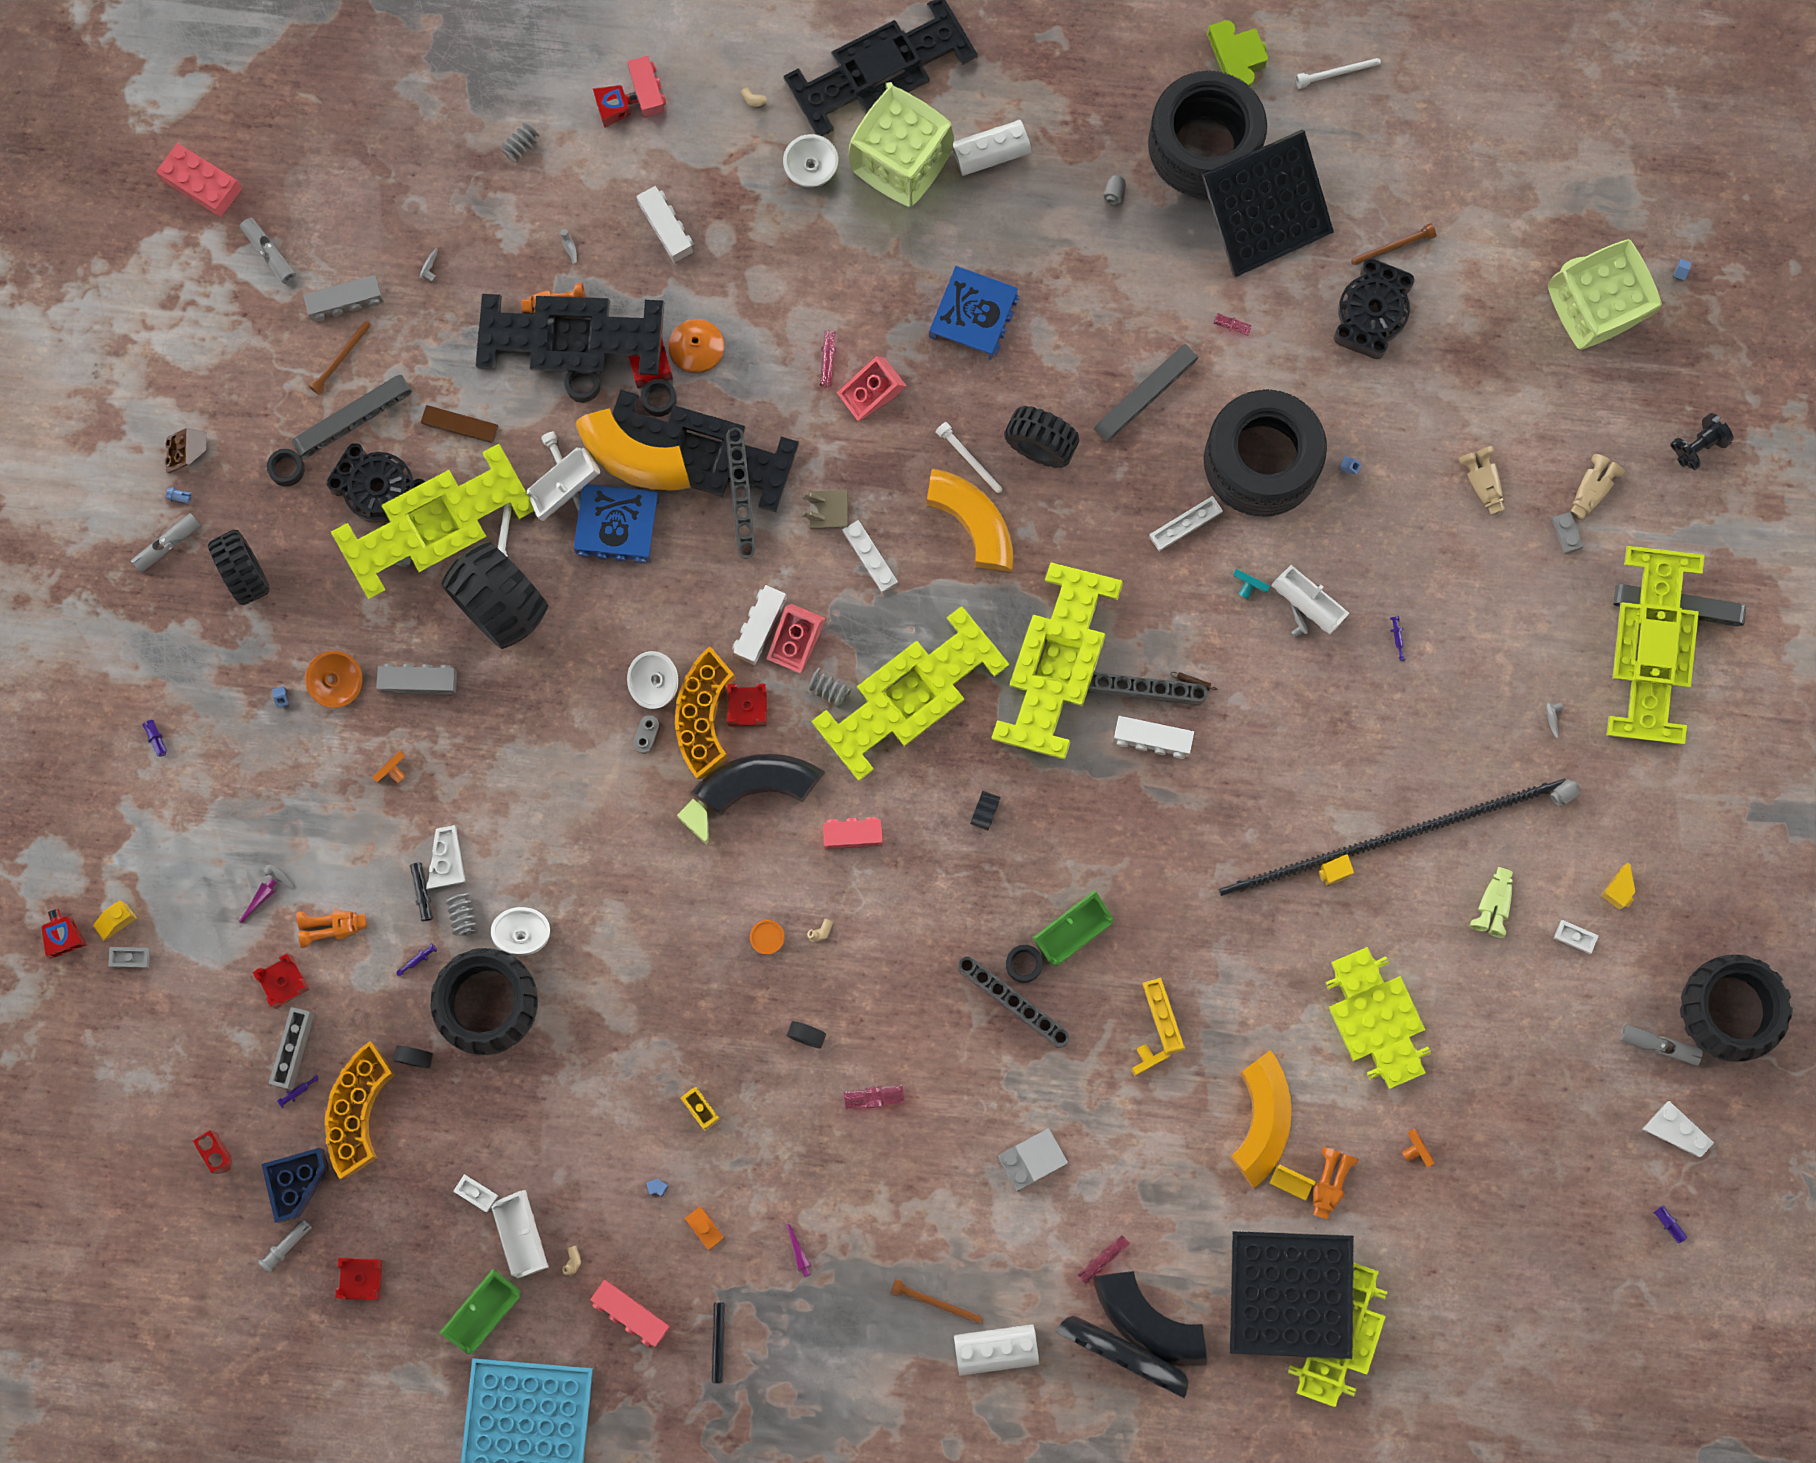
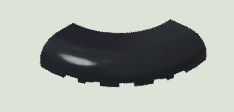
M781 754L750 755L718 767L699 782L691 791V794L720 815L732 804L740 800V798L768 791L791 796L803 803L825 771L807 761Z
M1134 1271L1093 1276L1095 1290L1105 1314L1126 1340L1169 1363L1190 1366L1207 1365L1203 1324L1179 1323L1157 1312L1142 1295Z
M1077 1316L1067 1317L1057 1328L1056 1333L1185 1398L1188 1390V1379L1181 1369Z

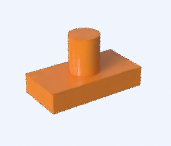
M399 751L372 778L378 783L388 774L398 784L406 775L396 765L405 755Z
M1415 1128L1409 1130L1407 1134L1414 1145L1402 1151L1407 1162L1420 1155L1427 1167L1435 1164L1433 1157Z
M701 1206L684 1218L708 1250L724 1239V1236Z

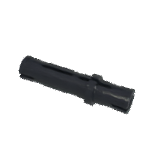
M413 863L409 867L417 897L415 902L419 906L421 921H430L434 918L430 906L431 897H428L422 863Z

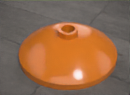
M702 319L688 320L678 325L672 332L669 339V353L673 362L682 370L690 373L706 372L715 367L721 360L724 353V339L720 330L711 322ZM694 339L699 340L696 344L692 343Z
M326 651L317 655L310 662L305 673V685L309 695L318 704L329 708H339L350 704L358 696L362 687L363 677L360 666L353 657L341 651ZM329 676L333 677L332 683L328 682Z

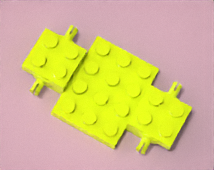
M1368 947L1331 962L1335 971V978L1325 982L1328 990L1339 985L1346 1000L1328 1008L1352 1060L1355 1061L1371 1054L1377 1068L1366 1072L1369 1080L1381 1076L1385 1080L1388 1089H1391L1425 1074L1421 1058L1431 1054L1428 1046L1417 1051L1409 1038L1425 1031V1028L1401 976L1384 983L1379 973V968L1389 964L1388 958L1385 956L1375 961Z
M1354 1263L1352 1359L1307 1357L1305 1366L1302 1369L1290 1365V1369L1295 1371L1289 1370L1288 1373L1299 1377L1300 1384L1297 1394L1335 1408L1342 1392L1354 1397L1355 1393L1348 1390L1356 1392L1357 1388L1345 1385L1347 1370L1349 1368L1366 1375L1368 1374L1386 1318L1384 1315L1367 1310L1373 1296L1386 1299L1385 1295H1387L1388 1291L1376 1288L1379 1271Z

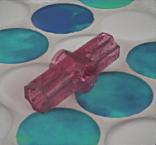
M903 1085L890 1087L874 1086L864 1088V1090L844 1092L845 1108L883 1107L886 1104L904 1102Z

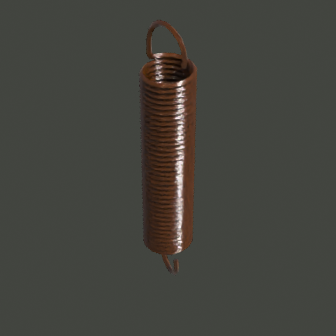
M1181 672L1175 677L1177 680L1185 683L1203 685L1208 691L1215 688H1210L1211 683Z

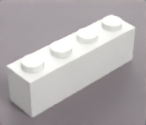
M654 186L637 195L640 208L673 263L693 253V241L689 235L686 236L683 230L685 229L681 221H676L674 217L676 215L671 205L667 206L665 202L667 199L663 191H658L657 187Z
M765 585L763 590H759L756 597L758 602L756 606L751 607L748 614L750 617L749 621L743 624L740 631L742 635L739 640L735 641L732 648L734 650V657L754 666L787 600L785 593Z
M1118 716L1113 742H1116L1121 747L1131 745L1136 746L1135 749L1140 751L1150 749L1155 750L1154 753L1166 755V753L1173 754L1175 758L1184 759L1189 757L1194 731Z

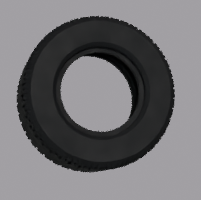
M1205 70L1180 77L1164 90L1153 111L1148 137V150L1154 168L1160 177L1175 190L1177 189L1179 192L1189 196L1192 195L1193 197L1209 198L1202 174L1264 146L1267 135V117L1264 106L1255 91L1247 83H1244L1243 80L1241 81V79L1234 77V75L1231 76L1230 74L1214 70ZM1194 119H1214L1222 123L1230 131L1234 141V150L1220 157H1201L1184 148L1177 139V135L1185 124Z
M1272 389L1255 390L1242 394L1224 406L1211 427L1204 450V468L1208 482L1216 495L1225 504L1231 506L1234 510H1238V512L1257 517H1270L1286 513L1300 505L1310 495L1316 485L1327 456L1325 431L1316 413L1305 402L1299 400L1296 396H1292V394ZM1258 426L1274 428L1291 440L1296 448L1297 457L1289 468L1280 473L1269 475L1255 472L1242 461L1239 455L1238 437L1240 432Z

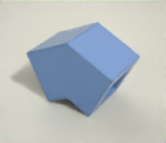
M1680 259L1673 276L1685 281L1691 262Z
M1345 456L1339 470L1348 474H1357L1362 464L1355 458Z
M284 686L272 689L277 708L289 705L287 690Z
M659 1179L646 1183L650 1195L657 1193L663 1196L669 1187Z

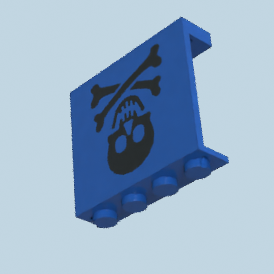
M955 266L929 330V338L936 340L937 336L949 339L989 354V360H992L993 355H997L1000 345L998 343L1000 338L1004 339L1007 328H1005V325L1012 319V307L1018 304L1020 298L1018 288Z
M591 484L585 485L581 493L574 542L575 553L584 558H588L590 555L597 556L598 559L607 560L609 557L621 562H626L627 560H634V562L640 564L651 562L650 548L656 504H659L658 492Z

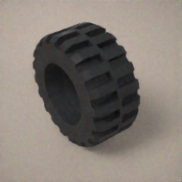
M1032 406L1017 408L1004 431V438L1012 449L1029 460L1053 468L1067 466L1080 442L1078 432L1068 422L1063 421L1062 418L1050 412Z
M233 529L208 543L210 555L218 572L239 605H247L269 593L270 587L266 577L239 530Z

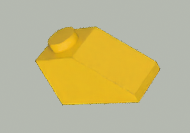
M1348 854L1323 864L1320 867L1321 871H1319L1321 881L1325 882L1326 886L1347 880L1354 874Z
M1629 863L1624 864L1601 894V897L1619 910L1624 907L1628 908L1634 900L1632 896L1635 893V886Z
M119 900L104 910L93 926L103 941H106L137 918L128 904Z

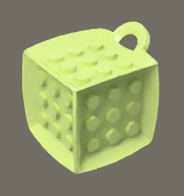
M892 82L886 83V91L868 111L850 141L849 161L852 171L881 193L903 205L912 207L934 182L951 154L954 142L952 124L925 102L894 87Z
M1629 239L1600 249L1586 257H1578L1566 262L1562 266L1561 271L1556 273L1548 284V290L1560 320L1579 350L1599 344L1630 329L1641 321L1655 315L1662 305L1653 278L1638 250Z

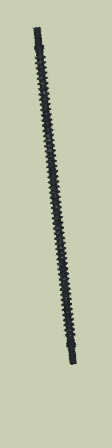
M1564 778L1549 784L1545 782L1539 787L1533 786V789L1528 788L1527 791L1523 789L1522 792L1517 791V794L1512 793V796L1507 794L1506 798L1502 796L1501 799L1496 798V801L1492 799L1490 803L1486 801L1485 804L1480 803V806L1476 804L1474 808L1470 806V809L1465 808L1464 811L1460 809L1459 813L1454 811V814L1443 815V818L1439 816L1438 819L1433 818V821L1428 820L1427 823L1423 821L1422 824L1417 823V826L1412 825L1411 828L1407 826L1406 830L1402 828L1401 831L1396 830V833L1392 831L1390 835L1386 833L1385 836L1380 835V838L1376 836L1374 840L1370 838L1369 841L1365 840L1364 843L1360 841L1358 845L1354 843V846L1343 847V850L1338 848L1337 852L1333 850L1332 853L1327 852V855L1323 853L1321 857L1317 855V858L1312 857L1311 860L1307 858L1305 862L1301 860V863L1296 862L1295 865L1291 863L1290 867L1285 865V868L1280 867V870L1274 869V872L1270 870L1268 874L1264 872V875L1259 874L1258 877L1254 875L1252 879L1248 877V880L1236 881V884L1220 888L1219 893L1220 896H1224L1236 891L1243 892L1249 887L1253 889L1254 885L1258 887L1259 884L1264 885V882L1269 884L1270 880L1274 882L1275 879L1280 880V877L1285 878L1286 875L1290 877L1292 873L1296 875V872L1301 873L1302 870L1306 872L1308 868L1309 870L1312 867L1317 868V865L1321 867L1323 863H1328L1347 854L1348 857L1349 855L1354 856L1355 853L1359 855L1360 852L1364 853L1365 850L1370 851V848L1375 850L1376 846L1380 848L1381 845L1386 846V843L1390 845L1392 841L1396 843L1397 840L1402 841V838L1406 840L1408 836L1412 838V835L1417 836L1418 833L1422 835L1423 831L1428 833V830L1439 829V826L1443 828L1444 825L1449 826V823L1454 824L1455 821L1459 823L1461 819L1465 821V818L1470 819L1471 816L1475 818L1476 814L1480 816L1481 813L1486 814V811L1490 813L1492 809L1496 811L1497 808L1502 809V806L1506 808L1508 804L1512 806L1513 803L1517 804L1518 801L1522 803L1523 799L1528 801V798L1533 799L1534 796L1539 797L1540 794H1549L1550 791L1565 782L1566 779Z

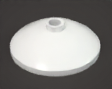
M814 134L800 136L794 139L785 150L783 157L784 169L788 177L800 186H821L832 179L837 171L838 154L836 148L829 140L822 136ZM810 164L814 165L813 168H809L808 166Z
M649 651L638 655L632 661L627 674L629 692L633 699L645 708L656 709L664 707L674 698L677 692L678 673L675 665L670 658L660 652Z
M526 907L512 908L502 912L496 917L491 926V938L494 945L499 950L513 956H526L539 951L545 946L550 936V926L546 917L540 912Z

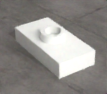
M1561 920L1553 939L1591 954L1599 935Z
M465 1174L453 1191L487 1213L498 1197L497 1194Z

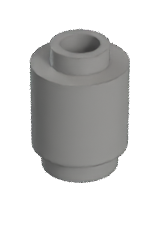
M1112 176L1108 180L1104 193V199L1107 203L1115 205L1121 202L1126 187L1124 178Z
M1567 779L1553 789L1550 797L1558 807L1561 805L1565 806L1580 795V787L1574 780L1570 781Z

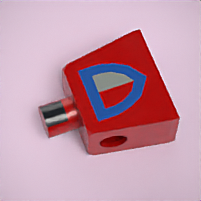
M622 85L593 89L604 127L630 116L628 105L639 103L636 92L625 95Z
M59 909L48 912L50 922L41 927L46 957L53 959L87 946L71 917H62Z

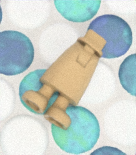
M1492 446L1476 452L1477 459L1482 468L1477 466L1475 453H1469L1460 457L1459 462L1469 468L1470 472L1467 476L1481 501L1486 504L1485 508H1488L1490 514L1493 515L1504 511L1505 508L1502 503L1504 499L1496 464H1490L1489 461L1494 449Z
M1600 454L1593 455L1591 461L1595 465L1594 469L1587 470L1577 491L1575 501L1572 503L1571 514L1582 520L1586 514H1590L1591 510L1600 503L1613 487L1614 483L1611 480L1614 477L1620 478L1625 473L1620 465L1611 462L1605 475L1601 478L1600 475L1610 460Z

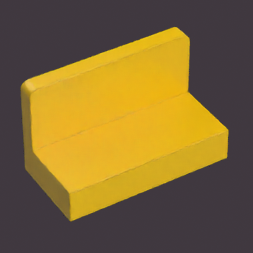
M1280 1164L1276 1166L1269 1182L1270 1185L1306 1201L1312 1186L1316 1183L1314 1180Z

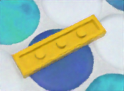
M1158 978L1142 983L1165 1055L1184 1051L1185 1047L1162 979Z

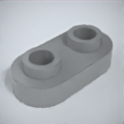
M645 716L640 721L633 742L635 749L639 753H648L653 748L660 727L658 720L654 716ZM648 722L653 723L652 727L650 728L646 727V724ZM641 740L647 741L644 746L640 745Z

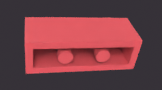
M648 56L627 61L643 117L665 112L664 105H666L664 93L660 94L659 92L661 88L659 77L655 78L654 72H656L654 61L650 62Z
M867 817L863 821H858L857 818H848L846 822H838L837 819L827 820V823H823L825 849L883 845L881 819L877 820V817Z

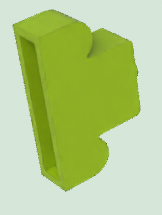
M1224 20L1209 25L1207 36L1222 72L1231 76L1234 75V77L1241 79V81L1243 80L1244 83H1247L1252 88L1255 79L1254 72L1266 68L1268 61L1266 44L1264 41H1261L1257 30L1251 29L1234 35L1235 25L1231 21Z

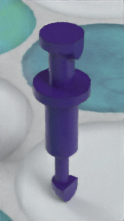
M1399 616L1391 617L1390 620L1393 622L1394 629L1390 630V632L1394 633L1395 645L1399 650V660L1405 661L1402 652L1403 640L1401 631H1403V628H1399Z
M431 943L430 947L425 951L420 949L419 954L408 961L407 966L403 969L397 970L396 974L401 976L408 968L415 967L423 960L427 961V956L433 951L437 952V948Z
M318 1075L314 1076L309 1082L302 1083L291 1092L286 1091L288 1095L283 1099L277 1100L281 1108H284L283 1105L290 1100L295 1102V1098L305 1092L309 1085L318 1081Z

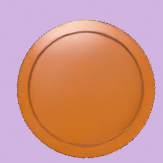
M762 920L751 929L750 943L761 954H773L784 943V931L775 921Z

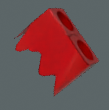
M209 1130L193 1140L194 1145L211 1173L221 1174L230 1170L232 1157L219 1139L218 1133ZM209 1136L213 1144L210 1149L203 1150L199 1145V1141ZM213 1153H219L222 1156V1163L218 1167H213L208 1160L209 1156Z

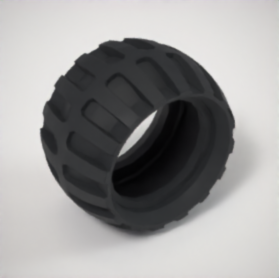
M490 541L476 545L460 555L447 570L441 582V586L457 606L501 649L520 642L532 633L543 619L549 607L546 600L530 580Z
M492 948L472 949L452 958L438 973V977L431 990V1014L440 1034L454 1047L475 1055L496 1054L506 1051L519 1043L532 1027L538 1009L537 988L528 969L514 956ZM482 971L498 972L507 976L513 986L515 1001L512 1013L504 1024L493 1031L477 1033L466 1030L458 1021L455 1012V996L461 984L470 976Z
M1739 954L1716 957L1697 968L1683 988L1680 1015L1684 1019L1686 1026L1684 1029L1688 1036L1694 1039L1696 1046L1715 1058L1733 1062L1757 1059L1772 1051L1785 1037L1789 1029V1021L1793 1013V1008L1790 1007L1789 1002L1791 998L1790 991L1784 987L1782 983L1783 978L1780 974L1771 970L1769 965L1762 960ZM1733 977L1745 981L1757 992L1762 1001L1763 1018L1760 1028L1749 1039L1732 1038L1720 1031L1712 1021L1708 1009L1709 994L1714 984L1721 978Z

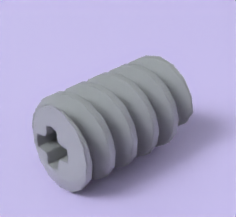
M527 122L522 124L523 128L519 127L517 129L518 133L514 132L512 137L507 138L508 143H502L503 148L500 147L504 155L514 163L517 162L515 156L522 158L520 151L527 153L525 146L533 147L530 141L538 142L536 136L539 137L538 132Z
M818 668L810 680L809 690L813 691L816 688V695L822 693L823 699L829 696L828 702L832 703L835 700V706L838 707L847 699L852 687L846 691L845 683L839 687L838 679L833 683V676L831 675L826 679L827 672H823L820 675V668Z
M470 893L458 894L446 901V904L450 906L448 912L452 913L449 919L453 921L451 927L455 928L452 931L453 935L467 936L477 932V930H471L476 923L469 921L474 918V915H468L473 908L466 906L471 903V900H465L466 897L470 896Z

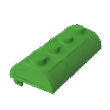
M1093 890L1068 911L1051 922L1046 928L1034 935L1032 939L1045 959L1052 966H1059L1112 925L1113 917L1098 893Z
M492 1269L439 1333L468 1355L470 1353L473 1354L517 1302L521 1291L495 1269Z

